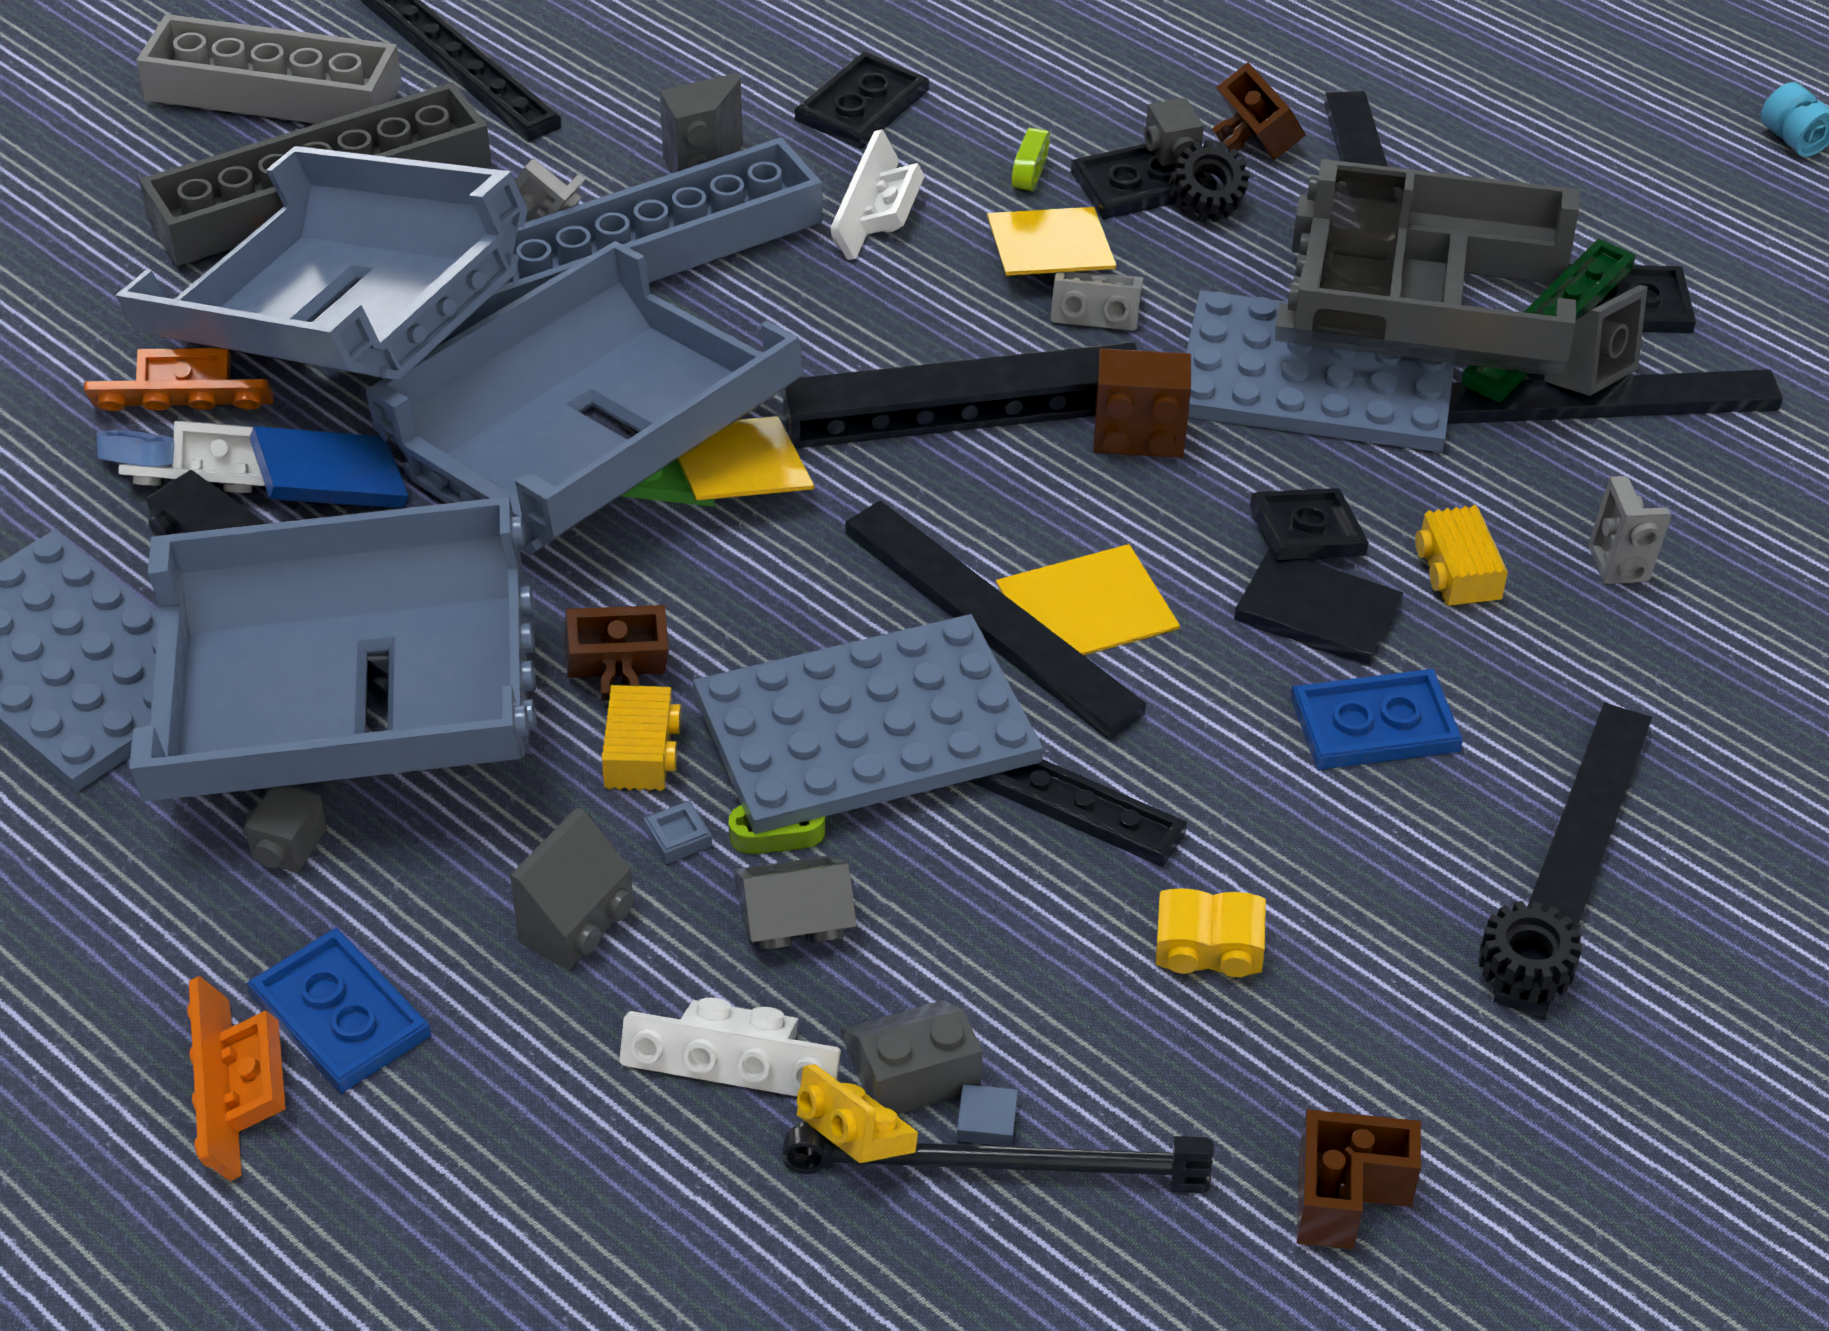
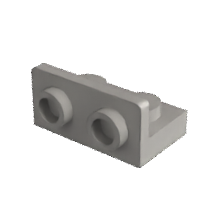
M533 158L523 168L515 181L528 209L526 222L576 206L582 199V196L577 191L585 181V178L578 174L568 185H565L552 172Z
M1087 271L1058 272L1054 279L1051 321L1054 323L1134 331L1138 323L1143 277Z
M1628 476L1609 478L1588 543L1604 584L1649 581L1671 520V514L1666 507L1644 508L1640 495H1636Z

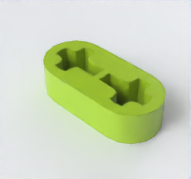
M1031 127L1027 129L1015 158L1011 180L1012 188L1034 191L1048 156L1050 131Z
M739 805L729 815V841L732 847L744 854L806 849L817 845L824 838L825 816L806 821V826H799V823L754 834L753 832H748L746 826H750V823L742 805Z

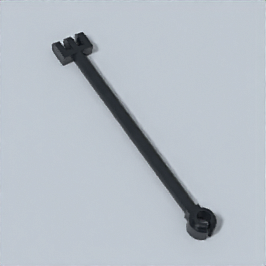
M802 1122L793 1126L786 1134L783 1143L782 1161L787 1168L800 1174L815 1173L823 1167H833V1163L1170 1175L1171 1192L1204 1193L1211 1187L1214 1143L1206 1137L1174 1136L1173 1153L917 1143L915 1153L859 1163L807 1122Z

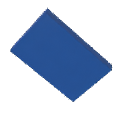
M253 426L249 439L269 499L389 508L405 507L408 493L388 441L384 442L381 436Z
M1434 669L1292 686L1290 698L1317 770L1461 752L1463 739Z
M337 927L246 982L250 996L264 1011L266 1010L279 1020L280 1029L340 1095L431 1037L430 1024Z

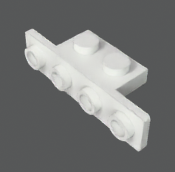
M882 129L874 131L831 225L833 241L841 248L847 260L857 258L868 234L881 231L893 232L904 226L925 177L918 163L896 168L899 163L898 157Z
M174 421V459L172 466L119 465V474L133 475V484L159 486L161 485L162 478L176 479L192 469L208 482L224 483V491L252 493V485L265 486L249 439L253 429L251 426Z
M703 998L699 1001L692 1000L680 1020L629 1011L623 1020L620 1063L628 1067L797 1096L801 1086L803 1067L806 1065L816 1064L838 1080L841 1050L838 1047L795 1040L798 1018L784 1016L783 1012L778 1009L757 1007L749 1010L732 1007L729 1002L723 999Z

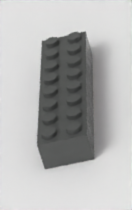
M454 82L143 177L139 179L147 220L175 264L180 266L186 263L197 262L202 258L227 250H233L284 207L266 169L294 146L486 168L492 166L487 124Z

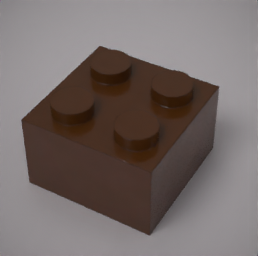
M1100 348L1094 415L1093 453L1184 457L1191 395V353Z

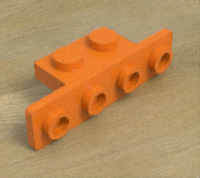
M223 348L137 349L136 381L84 382V392L92 405L106 411H120L125 406H143L149 410L162 411L169 409L170 405H188L197 410H210L215 408L216 405H234L240 409L252 410L260 408L261 404H273L274 394L267 380H230L231 353L228 349Z
M198 976L189 981L190 1003L187 1005L192 1036V1047L190 1048L189 1055L193 1065L195 1090L192 1094V1103L196 1111L197 1137L194 1141L196 1154L204 1166L212 1168L227 1180L232 1181L241 1177L239 1132L286 1110L279 1020L265 1010L232 1026L229 999L201 976Z

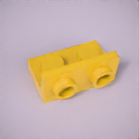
M816 1064L803 1067L801 1086L797 1093V1116L815 1128L819 1133L859 1163L915 1153L918 1131L897 1117L896 1112L885 1108L865 1093L862 1087L850 1083H840Z

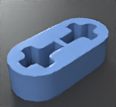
M129 430L102 431L96 434L97 458L140 466L171 465L174 459V438Z

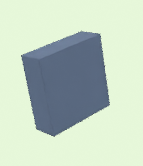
M690 800L643 818L644 831L665 865L712 847V835Z
M963 1084L957 1141L1012 1147L1018 1090Z

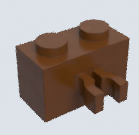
M1249 62L1216 87L1234 116L1219 122L1212 128V131L1220 142L1232 134L1230 138L1223 142L1227 144L1226 148L1229 152L1233 148L1239 151L1244 146L1246 140L1253 136L1273 160H1276L1306 136L1289 106Z
M665 605L566 609L564 642L567 678L602 676L600 685L601 701H609L611 684L615 682V676L622 675V682L627 686H639L637 675L665 674L669 652Z

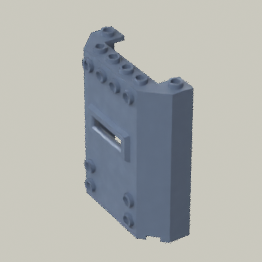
M294 146L266 169L284 207L175 299L166 298L152 270H145L115 296L134 331L138 333L399 381L516 274L519 255L513 254L518 227H525L528 209L511 171Z
M614 241L434 348L401 380L384 378L365 391L375 429L384 442L392 438L407 459V462L402 464L401 467L412 482L447 504L510 497L513 515L522 516L525 526L526 545L519 546V549L528 555H532L750 411L756 409L803 375L799 337L769 321H765L761 324L764 353L752 348L735 337L651 294L647 275L648 265L645 261V256ZM594 406L639 433L627 440L585 416L582 412Z
M510 497L151 537L148 576L160 605L150 726L133 728L129 765L130 773L142 802L521 759L528 752L529 730H536L537 728L533 699L527 700V691L536 690L533 661H527V653H535L534 631L532 623H526V616L534 615V600L531 586H524L519 546L526 545L524 521L522 516L513 515ZM389 653L388 729L366 733L367 654Z

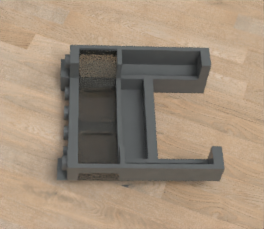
M1321 159L1319 175L1310 174L1308 194L1299 196L1292 252L1299 254L1294 281L1290 286L1288 304L1280 303L1275 341L1562 377L1564 365L1567 366L1574 334L1576 300L1558 298L1554 316L1462 305L1464 273L1552 284L1569 267L1579 215L1580 189Z

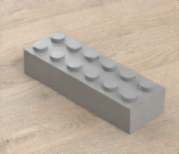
M165 14L136 60L144 101L196 107L203 110L234 112L247 116L256 115L278 118L283 121L293 120L319 124L393 101L402 85L397 44Z

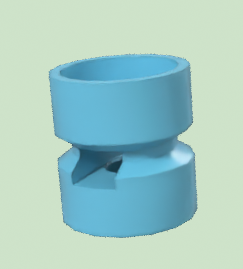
M1797 82L1786 83L1770 95L1762 108L1761 121L1771 132L1782 138L1790 148L1803 157L1813 156L1829 145V107L1818 101L1810 91Z

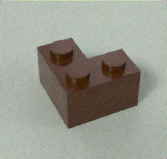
M1307 1109L1299 1146L1296 1243L1354 1250L1363 1212V1202L1412 1207L1421 1171V1121Z

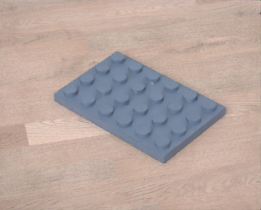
M1199 291L1186 352L1191 353V395L1188 418L1443 453L1454 363L1275 341L1280 303L1288 304V302L1270 300L1265 297L1255 298L1224 292ZM1318 309L1316 311L1312 339L1323 342L1382 348L1386 319L1379 315Z
M53 530L0 563V729L77 793L130 757L133 728L150 726L160 613Z
M972 614L693 680V694L754 834L1040 763L1043 759V746Z

